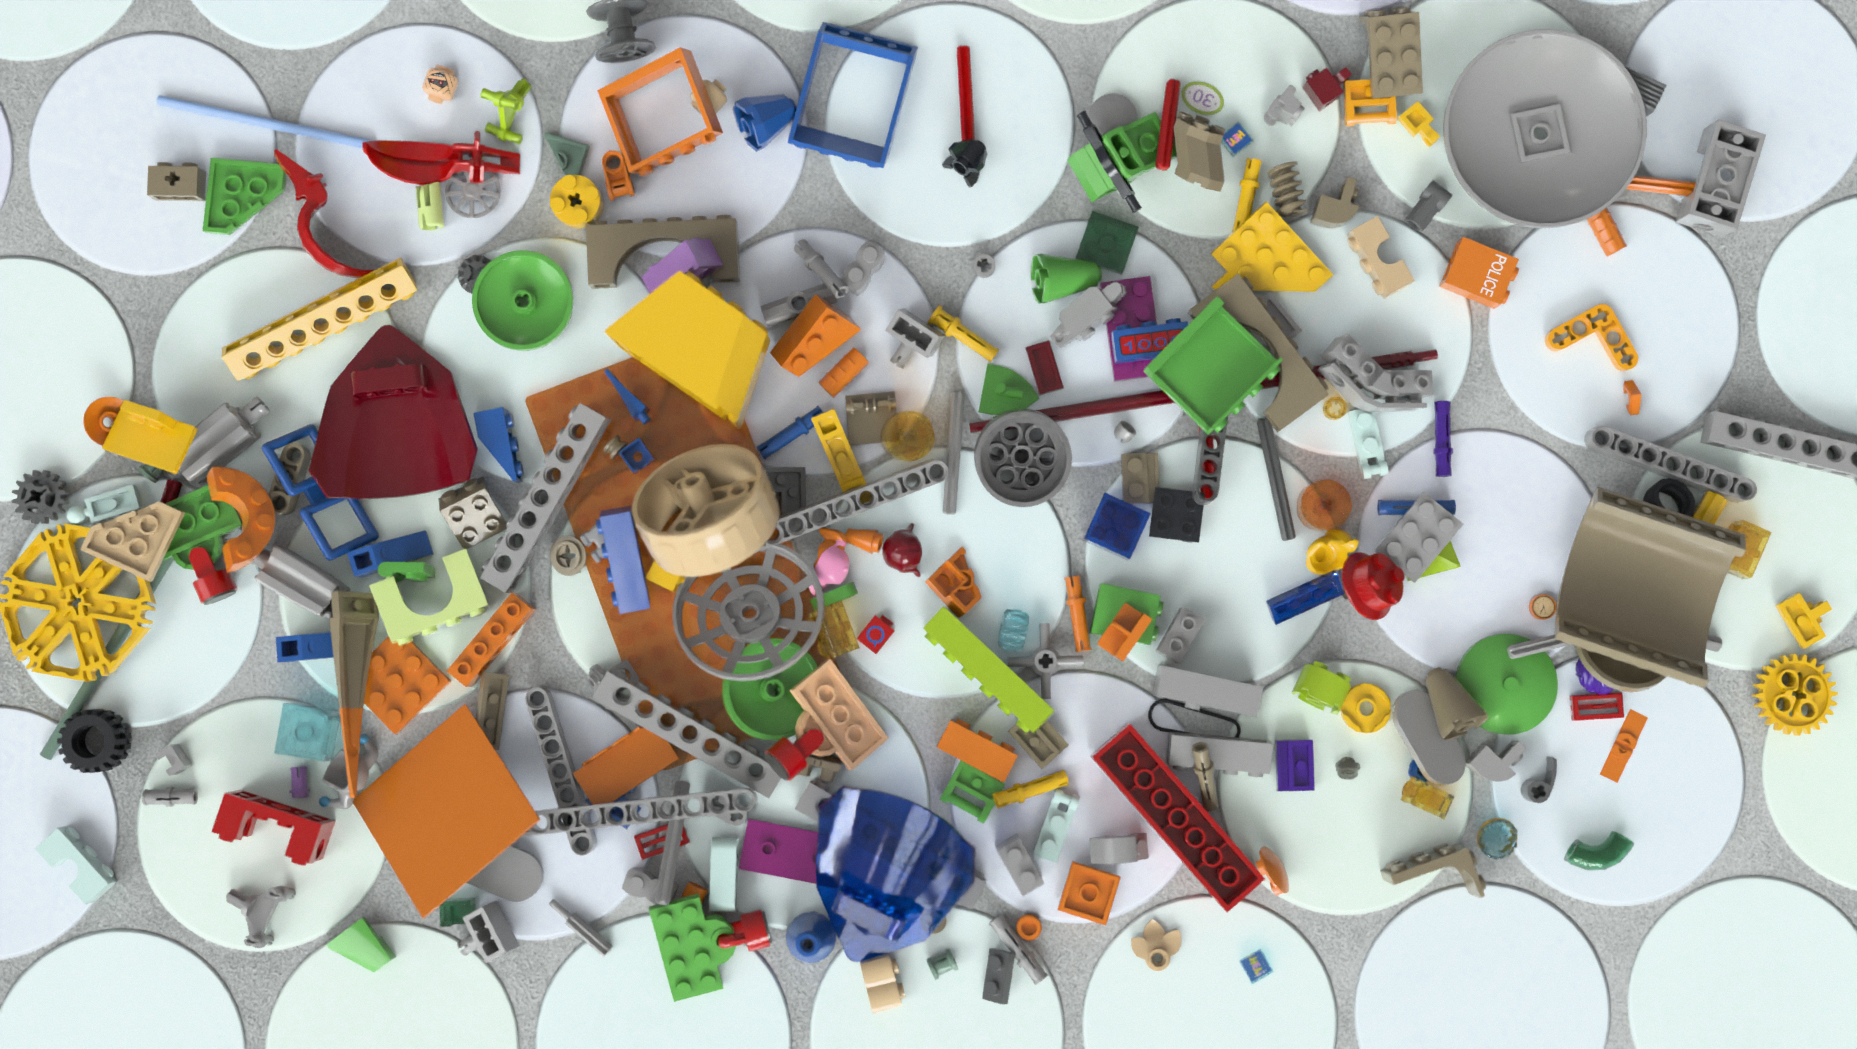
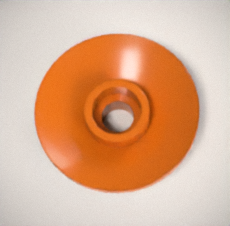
M102 397L93 401L87 407L83 417L85 432L95 443L103 446L120 411L123 400L116 397ZM106 417L111 420L109 427L103 424V420Z

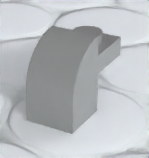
M1512 740L1497 756L1487 745H1479L1466 759V766L1482 779L1496 782L1506 781L1516 775L1509 766L1516 765L1523 758L1522 752L1526 748L1519 741Z
M1147 833L1089 838L1091 864H1121L1149 859Z

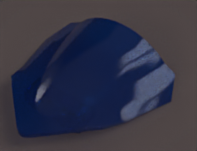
M843 785L818 807L816 888L844 953L853 962L868 960L927 940L975 883V847L965 840L949 822L920 804L883 791Z

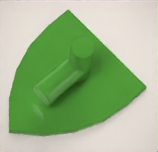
M987 364L979 413L999 415L1013 409H1026L1039 399L1032 385L1023 376L1011 369Z

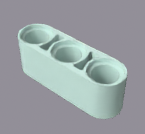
M712 837L710 911L736 912L738 838Z

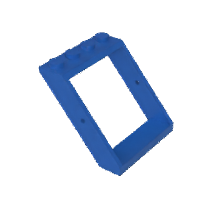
M823 22L817 33L788 143L800 149L808 148L818 151L823 155H834L842 157L846 161H857L865 163L872 168L880 167L884 169L890 154L918 46ZM823 42L907 64L884 147L801 125Z

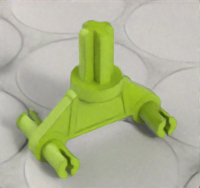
M522 78L518 80L512 90L506 92L482 89L480 93L481 98L492 101L498 107L500 127L488 122L485 126L486 133L498 136V140L503 142L509 140L518 145L521 144L523 135L510 130L516 111L522 109L524 106L523 99L531 89V84L527 82V79Z

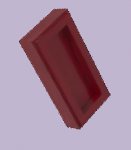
M1050 341L1025 347L1039 396L1063 389Z

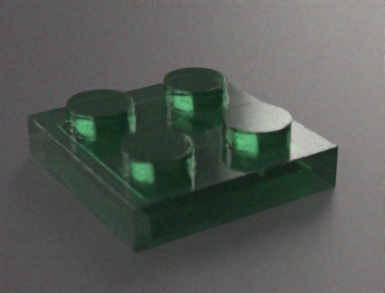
M1092 211L1075 259L1095 262L1097 267L1122 275L1139 227Z

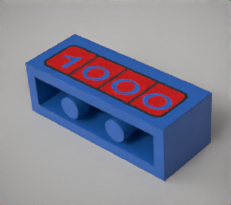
M1180 318L1166 320V324L1156 325L1155 321L1141 323V327L1131 328V325L1117 326L1116 330H1113L1110 334L1114 364L1154 359L1188 326V321L1181 322Z

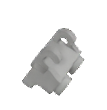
M1289 85L1284 93L1278 95L1264 115L1266 124L1274 126L1275 120L1292 126L1305 108L1294 97L1296 91L1294 86Z

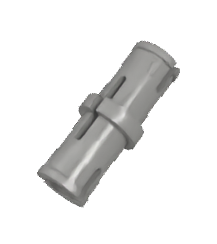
M167 787L165 790L145 789L142 793V803L144 806L165 805L166 807H173L175 804L195 805L198 801V791L196 788L175 789L174 787Z

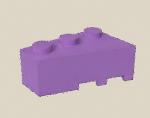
M699 237L683 241L660 262L650 266L648 272L642 276V279L649 293H652L679 270L684 274L689 271L702 280L722 267L723 263L710 239H699Z

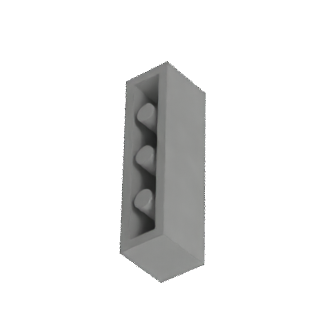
M1169 732L1167 763L1172 765L1174 770L1187 771L1188 767H1193L1195 760L1192 746L1195 743L1204 742L1208 745L1209 757L1214 764V769L1223 770V774L1238 775V771L1248 772V776L1263 777V773L1270 774L1273 743L1270 740Z

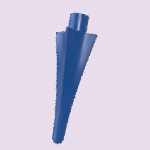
M605 369V374L620 394L631 416L636 421L639 419L643 425L647 424L651 420V417L647 414L649 411L647 406L637 399L609 369Z

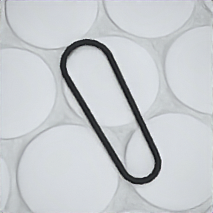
M1160 699L1150 706L1148 719L1155 729L1164 732L1191 733L1157 726L1152 719V711L1157 704L1169 703L1186 708L1185 704L1169 699ZM1186 708L1234 723L1237 727L1235 737L1239 738L1241 727L1236 720L1203 709Z

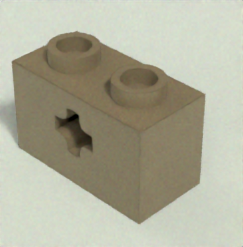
M158 162L157 166H148L147 196L156 201H205L206 172L199 168L198 164L185 162L182 163V166H173L172 163Z

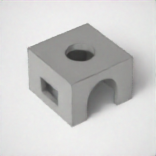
M180 744L169 745L156 754L159 760L166 756L172 767L166 770L169 776L178 775L192 766L191 761Z

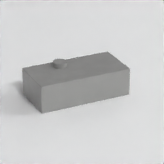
M1158 666L1152 695L1185 702L1186 708L1200 710V706L1258 717L1263 687L1172 667Z

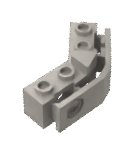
M1349 334L1335 338L1320 355L1327 364L1320 366L1318 371L1352 406L1363 411H1416L1427 408V403H1422V398L1433 395L1432 370H1383ZM1363 388L1373 393L1374 399H1385V403L1367 397L1360 389ZM1397 397H1407L1409 401L1397 400Z

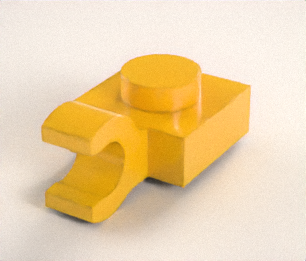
M1419 101L1408 108L1397 119L1413 138L1419 133L1428 147L1436 143L1440 137L1429 125L1433 122V117Z

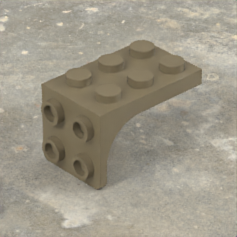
M1411 7L1390 8V13H1386V10L1365 11V16H1359V22L1364 23L1368 37L1371 98L1423 93L1419 12H1411Z
M1447 843L1433 847L1434 852L1428 854L1418 852L1410 855V860L1401 863L1400 860L1387 863L1385 865L1386 869L1380 870L1384 881L1396 885L1441 868L1455 867L1461 874L1468 893L1478 898L1485 897L1483 890L1486 889L1483 877L1476 872L1475 865H1477V860L1473 851H1469L1468 848L1458 844L1448 846Z

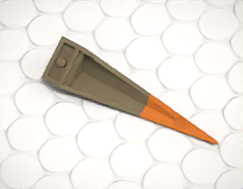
M335 591L331 592L333 618H329L349 796L350 798H355L357 795L363 706L372 649L379 621V610L372 593Z

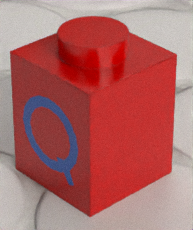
M883 614L880 618L874 615L856 639L877 654L895 632L891 628L894 623Z

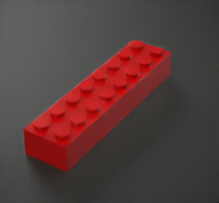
M1127 723L1090 755L1094 762L1224 911L1228 913L1265 880L1257 868L1131 724Z

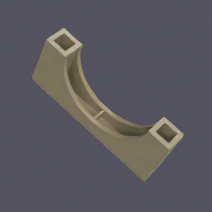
M718 215L717 219H707L706 216H694L692 220L684 221L680 217L667 218V221L657 222V219L646 218L642 220V223H632V220L628 219L618 220L617 224H608L607 221H594L593 225H586L588 285L592 289L617 288V279L622 265L638 249L651 243L662 241L682 243L685 240H691L699 237V239H710L723 263L722 267L712 272L715 283L740 282L738 222L731 215Z
M1237 274L1189 309L1188 314L1194 320L1218 296L1224 302L1222 307L1239 324L1260 336L1268 344L1277 360L1280 357L1283 359L1278 365L1281 370L1279 371L1280 377L1277 394L1271 405L1263 412L1278 433L1327 397L1329 393L1326 390L1329 387L1321 377L1317 378L1311 371L1314 369L1311 362L1306 357L1302 358L1296 351L1298 346L1290 336L1287 338L1281 331L1283 326L1275 316L1271 318L1266 311L1268 306L1260 296L1256 298L1251 291L1253 286L1245 276L1241 278Z

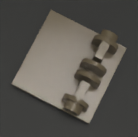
M895 391L845 396L849 445L899 441Z

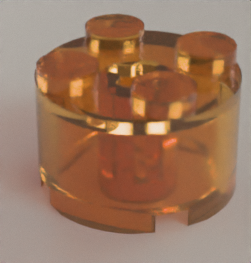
M1327 479L1319 480L1306 486L1298 496L1296 509L1299 520L1307 528L1315 531H1328L1341 526L1347 520L1352 510V503L1348 491L1340 483ZM1321 502H1327V510H1321L1319 508L1322 505Z

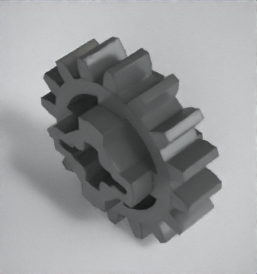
M33 470L32 475L23 474L24 482L16 481L19 489L12 490V493L16 494L17 498L11 501L19 505L15 512L23 513V520L29 521L31 519V523L39 524V522L49 524V518L57 521V513L65 514L66 511L62 506L63 504L67 505L70 503L64 499L65 496L70 494V491L63 490L67 483L58 481L60 478L58 474L51 475V471L43 470L41 473L38 470ZM38 481H47L50 484L43 486ZM39 509L40 511H43V513L37 514L32 510Z

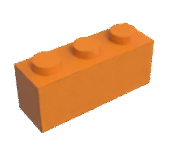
M959 718L955 722L950 720L936 747L1005 782L1018 757L1017 754L1013 753L1015 748L1003 741L1000 745L992 742L993 736L982 730H979L978 733L969 730L970 724Z

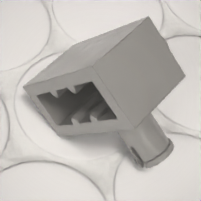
M905 308L898 309L885 330L901 342L890 361L893 364L897 363L896 366L903 369L914 350L926 358L932 357L946 335Z
M497 901L482 906L463 917L471 935L457 943L458 949L467 945L466 948L459 951L462 955L467 956L478 949L486 964L520 946Z

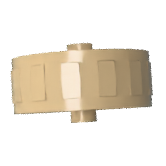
M729 444L707 445L692 449L662 464L641 484L632 504L635 524L656 563L667 572L688 577L705 576L721 572L749 558L771 537L778 524L780 511L774 489L756 455L746 448ZM679 509H682L683 511L667 533L661 532L665 523Z

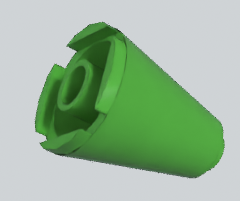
M1042 253L1036 254V256H1033L1031 263V280H1035L1037 287L1032 288L1034 298L1038 304H1045L1085 291L1089 287H1097L1098 282L1102 280L1101 268L1091 261Z

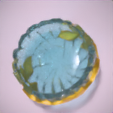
M1503 818L1487 820L1478 831V847L1485 856L1497 860L1508 857L1514 852V848H1517L1518 831L1509 820Z

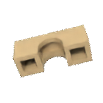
M1378 216L1352 229L1347 234L1348 245L1353 252L1358 253L1361 259L1359 261L1360 266L1366 274L1369 273L1373 280L1372 287L1377 295H1381L1385 299L1415 281L1403 259L1394 264H1386L1379 259L1377 254L1378 246L1386 242L1390 236Z

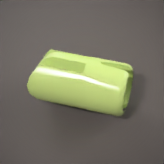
M434 182L423 186H416L419 228L431 231L436 230L437 226H439V229H442L444 227L440 183Z

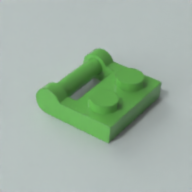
M382 562L378 566V573L382 577L390 578L394 576L397 583L403 581L404 578L412 579V582H427V578H435V568L425 562Z
M960 760L939 800L944 803L950 802L977 817V821L984 824L995 805L993 793L1002 791L1005 783ZM955 786L986 802L984 808L982 809L952 793Z

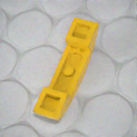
M834 408L812 417L811 420L842 492L866 484ZM863 491L860 494L859 499L862 504L870 501L871 494L869 491Z

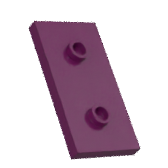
M749 818L739 869L838 888L847 839L843 836Z

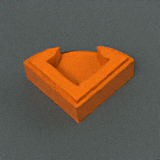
M1633 380L1624 381L1623 393H1628L1629 404L1626 405L1628 413L1630 415H1638L1641 392Z

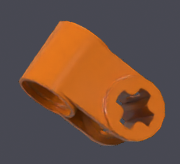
M615 150L606 152L602 157V166L610 201H614L616 197L629 194L630 196H635L633 182L622 154ZM611 159H620V166L618 168H609L608 164Z

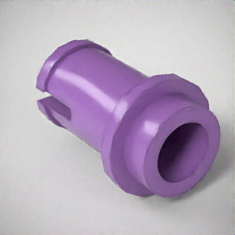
M306 766L299 767L300 777L298 776L297 767L290 768L292 790H289V793H292V798L308 797L310 789H307Z

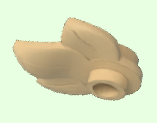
M1150 920L1146 924L1143 937L1131 938V947L1134 954L1144 959L1147 966L1154 971L1166 969L1170 964L1171 956L1176 954L1181 946L1180 931L1172 930L1165 933L1161 925L1155 920ZM1160 953L1162 955L1160 962L1153 961L1154 954Z

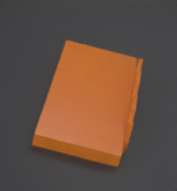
M639 726L589 760L583 762V767L575 771L573 775L592 804L614 802L677 761L679 757L667 740Z

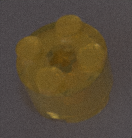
M904 411L892 415L886 420L881 430L882 447L890 457L898 461L908 462L923 458L931 451L935 441V434L930 420L925 415L916 411ZM910 431L912 441L905 442L903 432Z

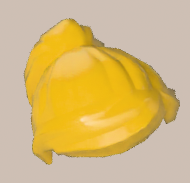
M1329 529L1324 536L1316 539L1308 547L1305 562L1307 568L1317 575H1326L1342 569L1348 554L1357 549L1359 540L1353 539L1344 530Z

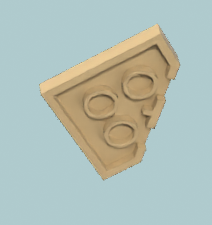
M156 502L143 509L118 516L116 519L91 526L80 550L140 578L153 582L185 512L163 502Z

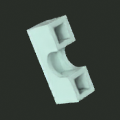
M68 826L58 827L35 850L51 867L60 866L68 859L74 861L78 867V876L69 887L85 905L94 903L117 882L113 877L114 872L107 865H102L96 858L97 853L91 847L85 846L79 839V833L74 828Z

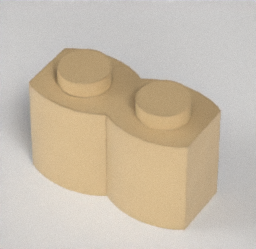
M888 953L860 961L872 1013L902 1006L901 999L906 998L903 984H897L895 974L899 973L896 958L891 959Z

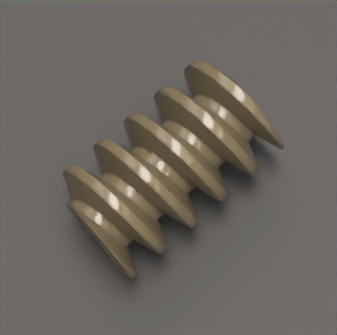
M1297 161L1277 165L1267 173L1268 178L1273 179L1270 182V187L1276 188L1273 190L1272 196L1278 198L1274 201V205L1281 207L1276 211L1280 217H1293L1308 211V209L1300 208V206L1306 203V200L1298 199L1300 195L1304 194V190H1296V187L1302 184V181L1294 180V177L1299 175L1300 172L1292 171L1291 169L1298 165Z

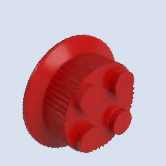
M1362 552L1353 553L1346 558L1343 564L1342 580L1345 590L1342 591V596L1346 600L1349 599L1352 606L1363 617L1370 620H1380L1388 614L1391 606L1397 604L1402 599L1404 572L1395 565L1392 559L1382 553H1375L1373 555Z

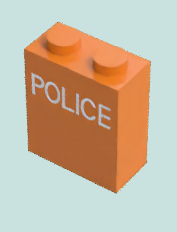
M1462 237L1455 245L1439 287L1495 309L1501 304H1505L1509 297L1510 290H1507L1510 281L1513 282L1518 274L1519 268L1516 265L1519 259Z

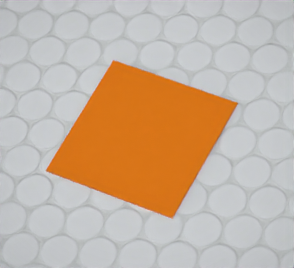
M466 704L460 707L356 796L353 802L422 919L427 917L541 820Z

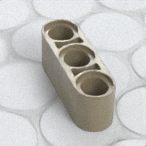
M290 443L283 448L280 461L287 473H292L294 484L305 480L311 461V453L305 446ZM299 449L301 457L298 461L294 462L292 454L295 450ZM276 473L268 494L272 501L274 512L280 515L291 514L295 510L300 493L294 496L288 495ZM281 497H284L286 505L283 509L279 510L277 502Z

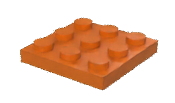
M388 636L372 652L364 704L397 735L451 680L413 641L399 646L398 642L393 644Z

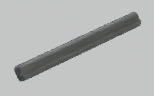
M1262 419L1257 422L1278 525L1281 539L1288 541L1295 539L1296 535L1273 427L1268 419Z

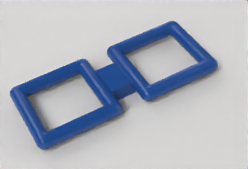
M309 424L264 443L262 451L288 495L294 496L304 492L310 505L300 510V516L328 561H332L347 554V552L377 540L379 533L359 499L326 498L313 477L296 484L291 480L274 450L307 436H310L315 445L318 430L315 425ZM347 499L366 534L332 549L315 521L313 514Z

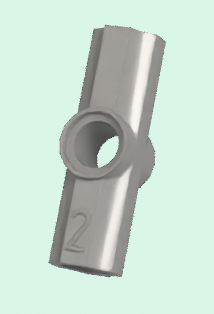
M823 283L804 291L793 292L790 296L762 305L760 308L767 327H771L799 316L803 309L796 310L792 307L796 299L805 300L806 305L815 294L830 304L837 303L838 300Z

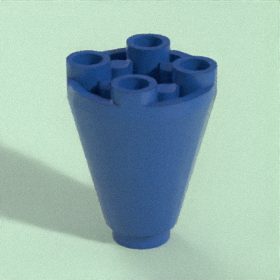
M816 911L804 912L795 917L789 924L786 933V943L791 954L798 960L807 963L819 962L827 958L834 949L837 939L836 930L831 920ZM811 939L813 946L805 948L804 940Z

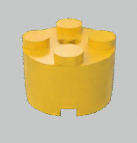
M564 176L554 185L550 194V207L559 220L571 228L580 229L586 227V225H593V222L598 221L603 213L604 202L600 190L590 179L584 176ZM579 198L582 201L581 205L576 204L574 206L572 201Z

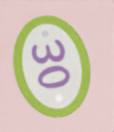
M1194 81L1186 84L1182 89L1184 103L1198 114L1214 115L1220 112L1224 106L1222 94L1211 84Z

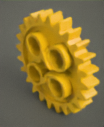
M1789 654L1788 658L1786 655H1779V661L1776 659L1770 660L1771 667L1762 666L1765 674H1756V677L1761 682L1760 684L1752 685L1759 689L1758 693L1752 694V697L1759 698V702L1755 703L1754 707L1762 708L1758 716H1767L1765 724H1774V731L1782 729L1783 734L1790 735L1792 732L1796 736H1800L1801 731L1804 734H1811V728L1813 730H1820L1818 722L1828 723L1825 715H1834L1829 707L1837 705L1835 701L1831 700L1832 696L1838 695V692L1831 691V687L1836 685V682H1828L1827 679L1832 673H1823L1825 665H1816V658L1807 660V655H1799L1797 657L1796 654ZM1784 673L1789 678L1786 686L1782 683V675ZM1809 679L1813 682V688L1811 691H1809L1806 687V683ZM1793 691L1797 693V698L1792 696ZM1779 698L1783 700L1781 710L1776 706L1777 699ZM1804 703L1808 707V712L1805 716L1801 712V707Z

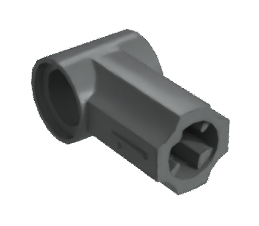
M1432 180L1419 196L1420 200L1404 220L1411 228L1422 232L1435 214L1439 213L1448 203L1453 194Z

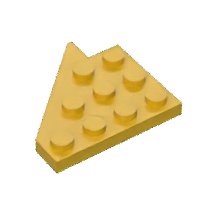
M1268 202L1263 203L1210 253L1227 271L1212 285L1215 290L1239 274L1241 278L1245 276L1250 281L1254 291L1316 292L1333 276L1331 271Z

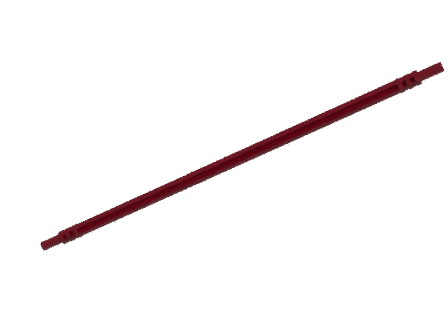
M1436 349L1416 353L1406 351L1372 358L1383 370L1413 366L1416 362L1438 359V353ZM1323 365L1313 366L1314 369L1311 371L1317 378L1326 379L1318 371V368ZM1279 372L1271 380L1266 377L1260 383L1263 386L1262 389L1279 387ZM1163 390L1035 411H1039L1055 422L1175 402ZM991 420L969 423L970 433L982 431ZM1009 426L1005 430L1015 429L1016 427Z

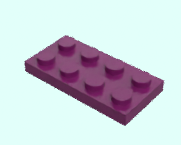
M1146 276L1101 282L1100 287L1102 290L1110 285V283L1118 282L1126 286L1127 291L1125 297H1122V300L1116 304L1118 310L1114 313V318L1106 323L1114 382L1148 377L1143 371L1153 359L1114 364L1110 334L1120 325H1131V328L1141 327V323L1155 321L1157 325L1151 278Z

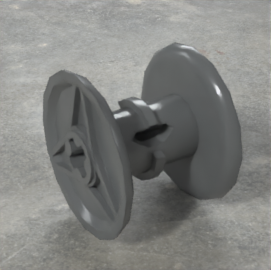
M601 0L588 7L586 13L589 18L597 21H607L608 28L606 29V34L611 39V43L604 45L596 52L595 58L597 61L603 63L628 62L646 57L656 50L653 41L635 37L637 27L633 26L631 17L641 13L647 7L646 0Z

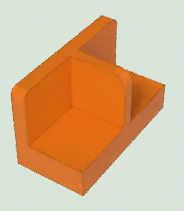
M1125 603L1105 630L1097 645L1120 661H1124L1152 619Z

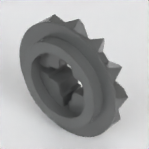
M473 255L468 259H464V262L458 267L457 278L461 287L468 293H473L474 284L477 279L474 278L472 280L471 277L474 274L471 268L473 267L478 271L483 269L491 262L489 258Z

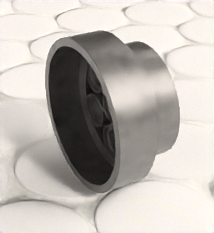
M1013 409L999 414L983 428L975 445L974 463L982 485L995 499L1015 507H1032L1050 500L1062 489L1070 474L1072 452L1068 438L1053 419L1039 411ZM1009 426L1017 428V435L1012 439L1004 437V430ZM1034 428L1042 430V436L1037 441L1029 439V433ZM993 447L1003 449V454L1000 458L992 459L989 456V452ZM1018 449L1027 450L1028 455L1025 460H1015L1014 454ZM1044 451L1052 452V459L1048 463H1042L1039 460L1040 454ZM1005 469L1013 471L1012 479L1006 482L1002 481L1000 473ZM1034 471L1038 473L1036 482L1032 484L1025 482V476L1028 472Z

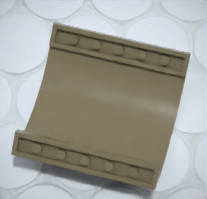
M1597 487L1581 520L1565 566L1556 608L1555 639L1566 644L1584 648L1590 652L1611 657L1614 660H1620L1639 668L1659 673L1666 677L1684 681L1690 685L1704 688L1708 683V664H1705V656L1712 615L1722 584L1734 557H1742L1746 551L1745 535Z

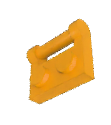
M1370 79L1344 81V121L1346 127L1354 126V124L1387 122V124H1396V96L1373 99L1371 98ZM1387 106V112L1355 114L1354 107Z

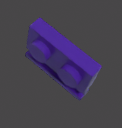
M1275 740L1276 791H1315L1313 740Z

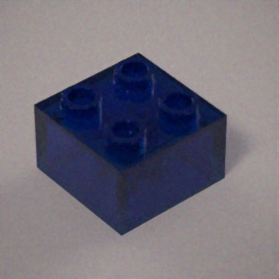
M1104 493L1082 540L1128 561L1131 559L1151 513Z

